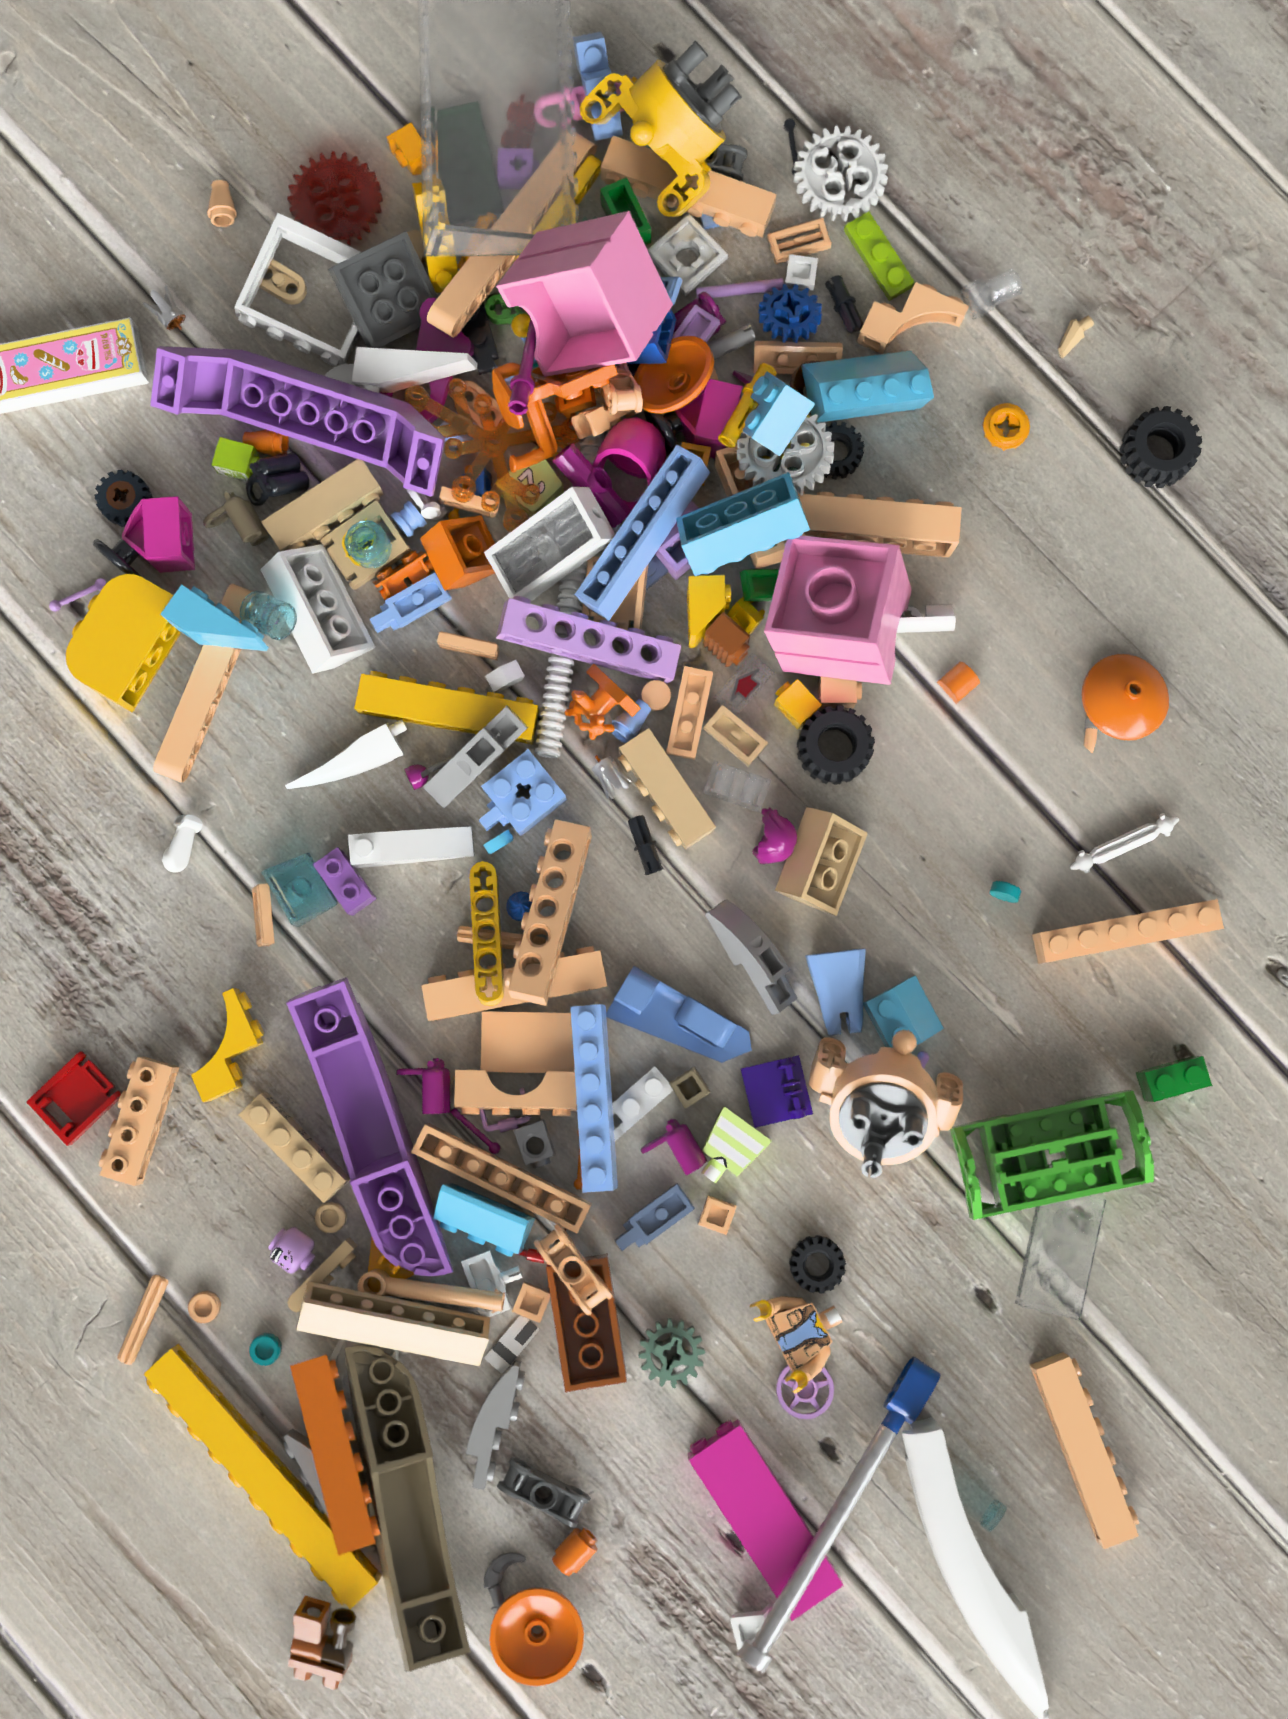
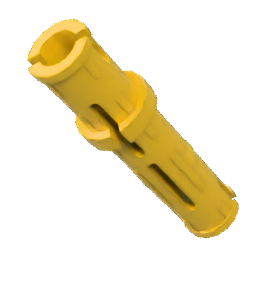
M766 363L760 364L751 382L745 384L742 390L743 396L718 436L719 442L729 448L736 446L745 427L747 416L759 404L750 397L753 393L754 384L767 371L774 376L777 374L771 365Z

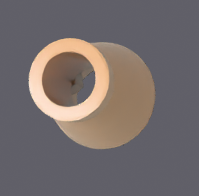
M215 180L211 184L212 190L207 215L213 225L228 227L234 223L237 212L230 194L228 182Z

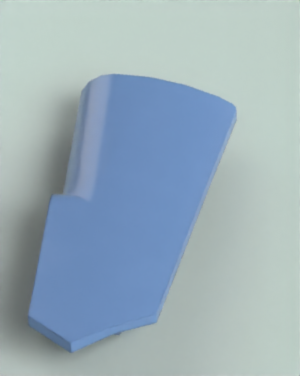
M633 966L606 1012V1017L721 1063L752 1051L748 1030L694 998L686 997L636 966Z

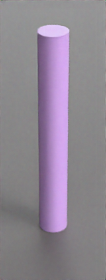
M783 278L696 288V297L698 298L699 293L702 291L707 292L712 298L771 292L773 287L782 290Z

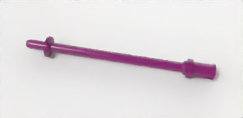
M531 318L519 374L514 376L510 382L512 392L508 407L509 411L515 415H523L527 412L529 397L535 388V383L530 378L536 348V332Z

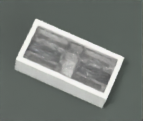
M571 487L486 550L484 554L509 598L513 599L514 596H521L532 601L605 549L615 536V532L590 488Z

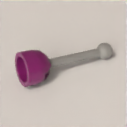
M455 755L428 768L420 764L405 768L404 771L412 788L416 790L424 786L429 779V773L444 767Z

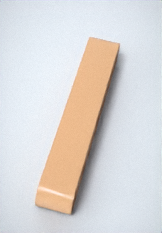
M230 584L221 604L240 619L239 623L244 619L252 624L261 602V594L235 584ZM203 645L154 762V772L182 783L186 781L241 652V648Z

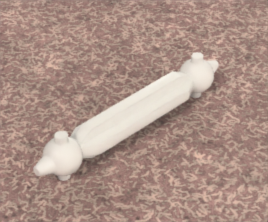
M1162 813L1159 815L1156 823H1147L1095 847L1089 854L1081 850L1078 852L1079 855L1076 857L1075 862L1070 865L1071 870L1080 869L1084 873H1089L1093 863L1102 864L1154 840L1159 833L1164 834L1166 837L1170 836V832L1179 821V818L1168 817Z

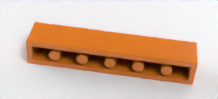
M326 1354L291 1365L290 1368L338 1556L375 1544L374 1536L379 1535L380 1531L376 1516L369 1517L366 1504L372 1503L368 1485H361L358 1473L364 1471L359 1452L354 1454L352 1452L350 1441L356 1439L351 1421L346 1423L344 1421L342 1410L348 1409L343 1390L338 1392L336 1390L334 1379L340 1378L335 1359L329 1361Z

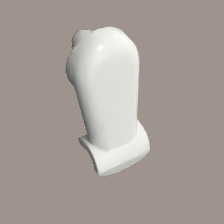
M179 815L174 821L173 825L177 827L170 846L164 851L162 856V862L170 872H180L189 863L195 833H198L203 826L201 819L194 815Z

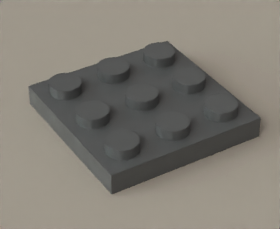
M406 231L328 269L367 348H380L420 328V307L427 298H438Z

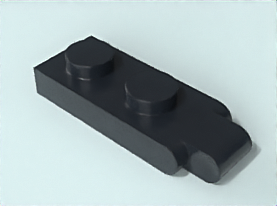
M482 303L462 329L463 334L474 345V353L471 357L477 362L479 375L492 372V369L495 368L493 360L499 359L485 306Z

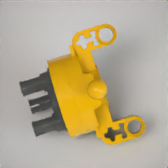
M694 41L677 60L673 59L668 65L657 59L639 79L635 76L630 79L627 74L613 73L607 75L583 99L580 105L582 118L587 123L598 125L610 121L623 108L633 120V126L630 130V137L633 143L638 146L649 145L678 174L660 193L657 199V207L660 213L668 217L683 215L708 191L711 183L708 173L712 169L705 160L726 140V135L720 124L723 120L722 116L742 98L738 90L730 83L734 80L733 76L727 73L728 70L722 64L703 84L701 82L696 84L690 79L689 74L708 57L706 51L697 41ZM615 82L621 83L619 87L621 91L620 95L614 94V92L616 91V87L614 86ZM599 102L602 106V112L595 119L591 109L594 103ZM691 176L699 177L697 180L698 188L691 187L686 192L681 190L687 189L692 184ZM672 194L676 195L679 200V206L674 212L669 209L667 204L668 198Z

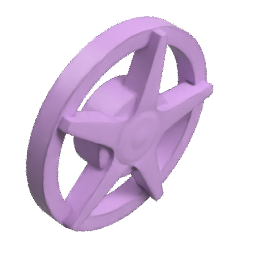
M787 1365L781 1371L776 1384L777 1397L783 1409L799 1419H812L823 1414L830 1406L834 1396V1384L829 1372L823 1367L821 1371L827 1380L815 1382L811 1379L805 1388L798 1393H794L795 1397L788 1407L781 1394V1385L784 1383L792 1387L794 1391L798 1388V1383L796 1380L785 1381L784 1377L790 1371ZM829 1384L828 1398L820 1408L815 1397L819 1388ZM801 1401L810 1402L817 1411L805 1414L792 1409Z

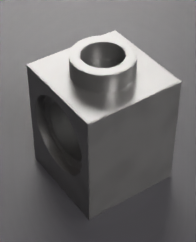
M544 1119L514 1130L525 1165L532 1163L533 1168H538L551 1163L549 1157L554 1156L555 1151ZM534 1136L541 1138L544 1142V1149L538 1154L530 1152L527 1147L528 1140Z

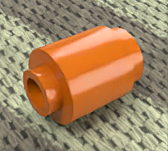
M574 1528L555 1549L556 1554L552 1557L553 1563L566 1576H570L573 1572L577 1573L598 1550L595 1545L597 1542L596 1537L587 1528L582 1530Z

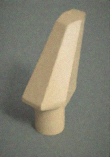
M1086 316L1080 321H1077V319L1070 321L1058 347L1061 358H1064L1085 337L1084 331L1094 325L1090 316Z

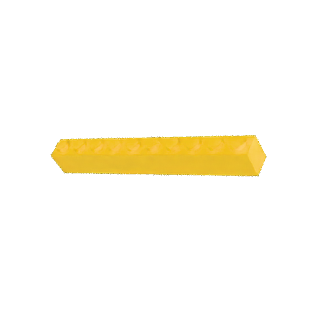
M179 1344L172 1347L143 1374L147 1378L146 1383L155 1394L160 1393L168 1402L166 1405L169 1411L175 1417H181L187 1423V1430L190 1435L197 1441L201 1440L208 1447L207 1452L211 1459L217 1464L222 1463L229 1471L228 1477L232 1483L239 1488L242 1486L250 1495L248 1499L253 1507L258 1511L263 1510L270 1518L269 1523L278 1534L281 1535L283 1533L291 1542L290 1548L299 1558L304 1557L309 1562L313 1575L319 1581H325L330 1586L332 1596L340 1605L345 1604L351 1609L379 1583L382 1574L360 1549L338 1556L327 1514H322L318 1510L312 1494Z

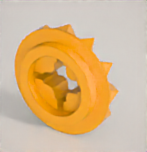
M1009 403L999 404L991 408L982 424L984 438L991 442L992 447L1002 448L1003 451L1011 448L1016 449L1026 440L1030 431V422L1026 413L1020 407ZM1007 417L1008 426L1013 427V429L1004 437L1003 429L998 428V426H1001Z

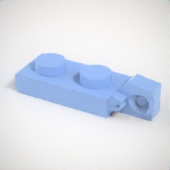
M436 572L386 599L385 604L380 606L382 612L372 617L370 622L377 633L390 626L394 631L452 600L447 590L444 591Z

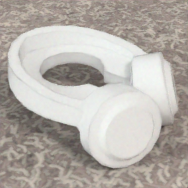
M406 489L415 503L421 508V515L424 518L438 520L447 513L444 505L431 502L427 495Z

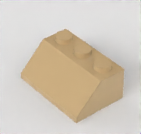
M806 807L797 830V843L793 854L786 859L775 891L792 900L837 916L868 833L834 813Z

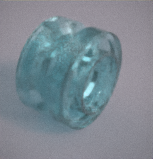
M369 520L357 522L348 530L345 536L347 552L363 567H378L385 563L391 554V540L376 522ZM368 540H374L370 548L363 549L364 544Z

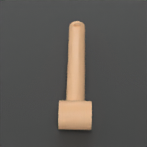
M373 1269L362 1275L358 1281V1291L380 1296L386 1295L492 1310V1313L502 1311L504 1306L505 1293L500 1292L496 1288L495 1291L394 1278L390 1277L382 1269ZM371 1276L380 1280L381 1289L379 1292H373L369 1288L368 1280Z

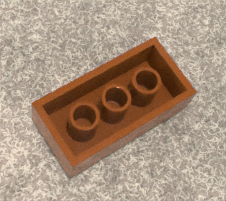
M608 1253L584 1257L593 1271L600 1276L613 1294V1297L610 1299L605 1298L592 1308V1313L589 1316L577 1304L570 1290L552 1266L548 1263L546 1266L565 1393L627 1382ZM568 1261L565 1265V1272L569 1277L575 1278L581 1275L582 1268L578 1262ZM595 1290L593 1293H591V1294H590L588 1297H586V1298L589 1299V1298L592 1297L595 1293H597L598 1290Z

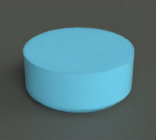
M508 829L483 846L488 854H492L512 842L514 837Z

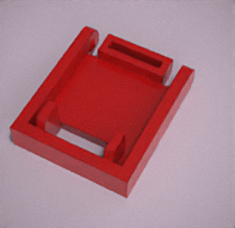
M83 1051L77 1053L26 1101L66 1146L72 1145L121 1096L119 1090L111 1096L108 1095L115 1085L91 1060H88L83 1066L79 1064L87 1056ZM54 1101L72 1122H68L62 1127L46 1110V1107Z

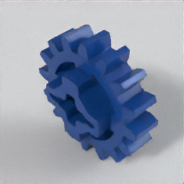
M783 284L780 291L773 287L771 295L765 293L763 295V302L759 303L758 321L760 324H763V332L772 331V339L781 336L782 343H785L788 338H792L794 343H798V337L800 336L805 340L809 339V332L816 333L817 326L821 324L822 304L817 303L818 296H808V288L799 291L797 284L793 286V289H788V286Z

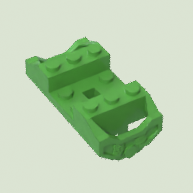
M1133 1090L1067 1101L1062 1105L1014 1115L1005 1114L953 1126L950 1129L965 1187L969 1218L973 1220L1154 1182V1162L1149 1148L1151 1146V1138L1147 1128L1144 1126L1142 1110ZM1105 1104L1122 1107L1129 1124L1135 1150V1167L1122 1175L1118 1160L1123 1159L1121 1148L1117 1147L1115 1141L1119 1139L1116 1128L1110 1127ZM978 1128L995 1204L981 1202L980 1185L974 1173L976 1170L974 1158L966 1138ZM1045 1150H1049V1155L1060 1152L1062 1158L1052 1160L1051 1164H1048Z

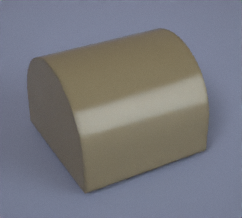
M695 1066L669 1082L685 1109L711 1093Z

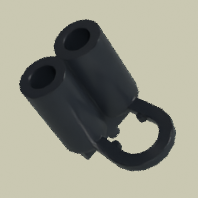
M295 453L260 458L255 463L249 465L253 474L247 480L246 493L250 502L255 506L263 505L269 496L276 497L306 491L309 488V477L305 471L300 470V460ZM254 483H258L262 490L259 499L255 497L253 492Z

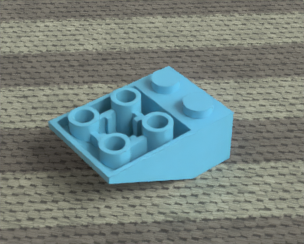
M181 584L160 614L174 628L198 644L267 651L269 648L263 642L265 636L258 631V628L244 619L239 623L240 619L234 616L231 610L219 602L214 606L215 603L208 598L209 596L195 586L189 590Z

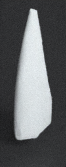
M401 719L392 725L386 723L361 736L326 764L285 785L286 788L307 787L337 781L374 769L393 761L397 757L403 756L404 753L396 735L407 730L404 721Z

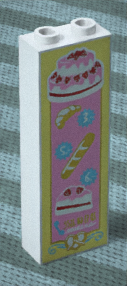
M131 317L0 344V414L149 383L139 330Z

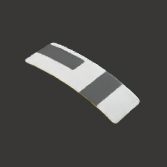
M520 1315L485 1356V1360L500 1373H504L536 1335L539 1328L528 1318Z

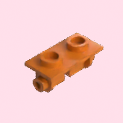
M413 550L400 559L402 563L394 569L388 566L376 574L378 579L373 581V584L376 588L381 585L383 586L379 593L384 600L408 588L403 579L408 577L412 584H415L431 575L430 572L434 568L429 560L422 561L427 556L423 551L417 553L416 550Z

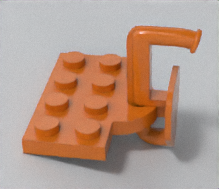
M507 363L492 369L493 392L506 423L516 429H521L524 427L522 416L515 415L509 411L508 403L512 391L504 380L513 375H518L520 365L517 363ZM615 365L544 377L539 366L532 369L530 378L533 379L535 388L529 397L526 414L539 448L521 456L515 457V455H510L509 466L512 473L554 456L557 452V442L541 399L556 395L566 400H571L583 394L582 390L590 386L593 388L605 386L610 383L609 378L618 375Z

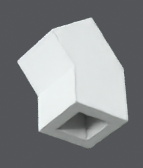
M517 660L500 666L485 677L493 692L500 693L508 687L521 682L525 675Z

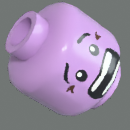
M295 1227L287 1230L282 1228L268 1247L271 1250V1261L290 1274L297 1272L300 1268L305 1271L316 1257L312 1253L315 1245L313 1239Z

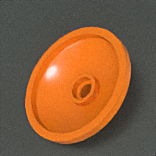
M695 336L673 338L667 363L639 365L634 379L641 388L642 409L651 413L672 412L692 402L703 391L714 367L712 350L704 340Z
M1115 654L1101 659L1089 670L1082 685V703L1087 716L1100 731L1110 737L1120 740L1144 738L1154 732L1167 715L1169 694L1164 679L1155 667L1137 656ZM1130 687H1133L1137 694H1133L1130 691Z
M528 1588L511 1595L498 1608L490 1629V1648L498 1667L512 1680L529 1686L548 1685L566 1676L576 1665L584 1643L583 1624L577 1609L565 1596L548 1588ZM540 1625L543 1631L536 1634L532 1631V1627Z

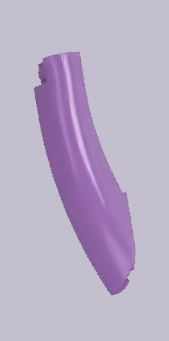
M345 977L324 986L319 985L287 1001V1006L328 1109L348 1170L350 1184L377 1248L396 1267L399 1265L413 1271L416 1275L440 1276L452 1273V1265L439 1222L433 1219L435 1210L417 1155L411 1153L414 1146L362 1007L356 1001L348 978Z

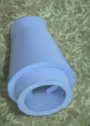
M637 699L635 703L641 709L633 717L625 710L612 721L615 730L611 733L623 743H627L638 735L647 715L651 712L649 705L640 699Z

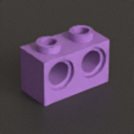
M335 848L313 864L347 914L353 916L377 899L356 868L350 865L349 858L340 848Z

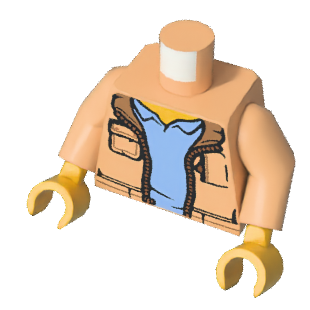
M780 1296L767 1301L760 1300L750 1304V1308L756 1306L760 1309V1317L754 1318V1321L758 1322L765 1319L792 1372L785 1378V1381L787 1382L791 1378L795 1379L798 1383V1388L793 1392L798 1393L807 1386L812 1378L821 1372L831 1354L829 1345L833 1341L827 1330L842 1323L835 1306H832L818 1314L813 1303L807 1304L803 1298Z

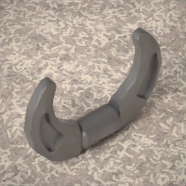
M502 1554L491 1562L485 1572L484 1588H488L494 1606L491 1610L494 1614L505 1601L501 1586L498 1583L502 1582L504 1572L510 1565L517 1562H525L526 1558L522 1554Z

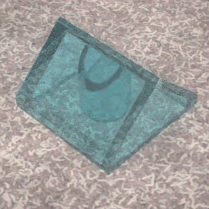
M310 853L303 854L261 872L291 925L301 927L339 904L332 891L313 866L315 862Z

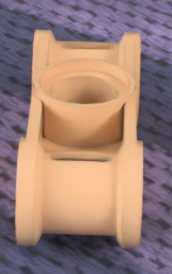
M620 363L619 366H615L618 375L609 378L610 383L597 388V391L601 393L611 415L616 414L617 411L634 410L636 413L641 412L642 392L640 385L633 378L627 363Z
M557 1223L554 1226L555 1230L541 1241L536 1240L533 1243L541 1256L552 1266L570 1290L580 1308L589 1316L592 1313V1308L605 1298L610 1299L613 1297V1294L575 1247L568 1233ZM557 1239L560 1240V1242H558L555 1246L549 1248V1246ZM568 1261H576L580 1264L582 1268L580 1276L572 1278L566 1274L565 1265ZM595 1290H598V1292L595 1293L592 1297H590L589 1299L586 1298Z

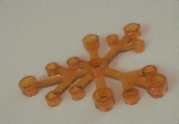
M456 378L451 380L448 387V394L453 398L457 413L431 399L426 389L422 386L414 385L409 387L405 392L404 401L411 404L418 412L427 410L449 423L448 425L435 427L445 438L467 434L475 439L461 442L457 438H450L445 442L444 453L451 459H456L463 454L479 452L466 474L454 479L451 488L453 498L461 503H466L473 499L476 491L475 482L492 458L497 481L490 491L482 495L481 507L487 512H493L498 508L500 498L503 496L507 509L503 517L504 528L512 532L527 521V513L518 506L516 495L521 497L524 503L532 505L538 501L540 489L535 484L524 485L509 475L503 454L509 446L526 443L537 445L532 428L527 431L507 434L512 426L508 425L504 418L501 419L495 428L490 411L492 399L487 394L477 395L473 405L474 410L479 414L482 428L473 424L465 397L467 385L462 379ZM458 386L462 391L457 392L453 390V387ZM412 394H418L422 397L414 398ZM478 402H486L488 406L482 407ZM545 402L543 403L545 410H550L553 413L552 415H547L551 423L555 420L558 409L555 404ZM572 417L565 419L561 425L551 426L555 438H562L556 439L557 446L563 449L568 443L576 444L581 441L575 430L569 428V426H573ZM489 439H494L499 443L492 444L490 443ZM453 445L456 446L458 450L451 451L448 447ZM556 452L555 455L552 457L555 458V456L560 452ZM459 484H466L469 488L462 489ZM532 491L536 496L529 497L526 495V492ZM488 498L493 499L495 504H487L485 500ZM511 515H519L521 519L515 520L511 517Z

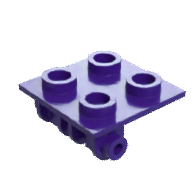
M799 1055L740 1069L754 1128L791 1119H799L813 1114Z

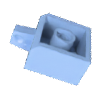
M527 749L481 786L492 801L486 805L490 811L481 817L479 822L486 831L499 822L503 827L510 823L521 836L567 801V798L530 750ZM520 788H531L528 799L523 796L517 798L520 795L518 791Z

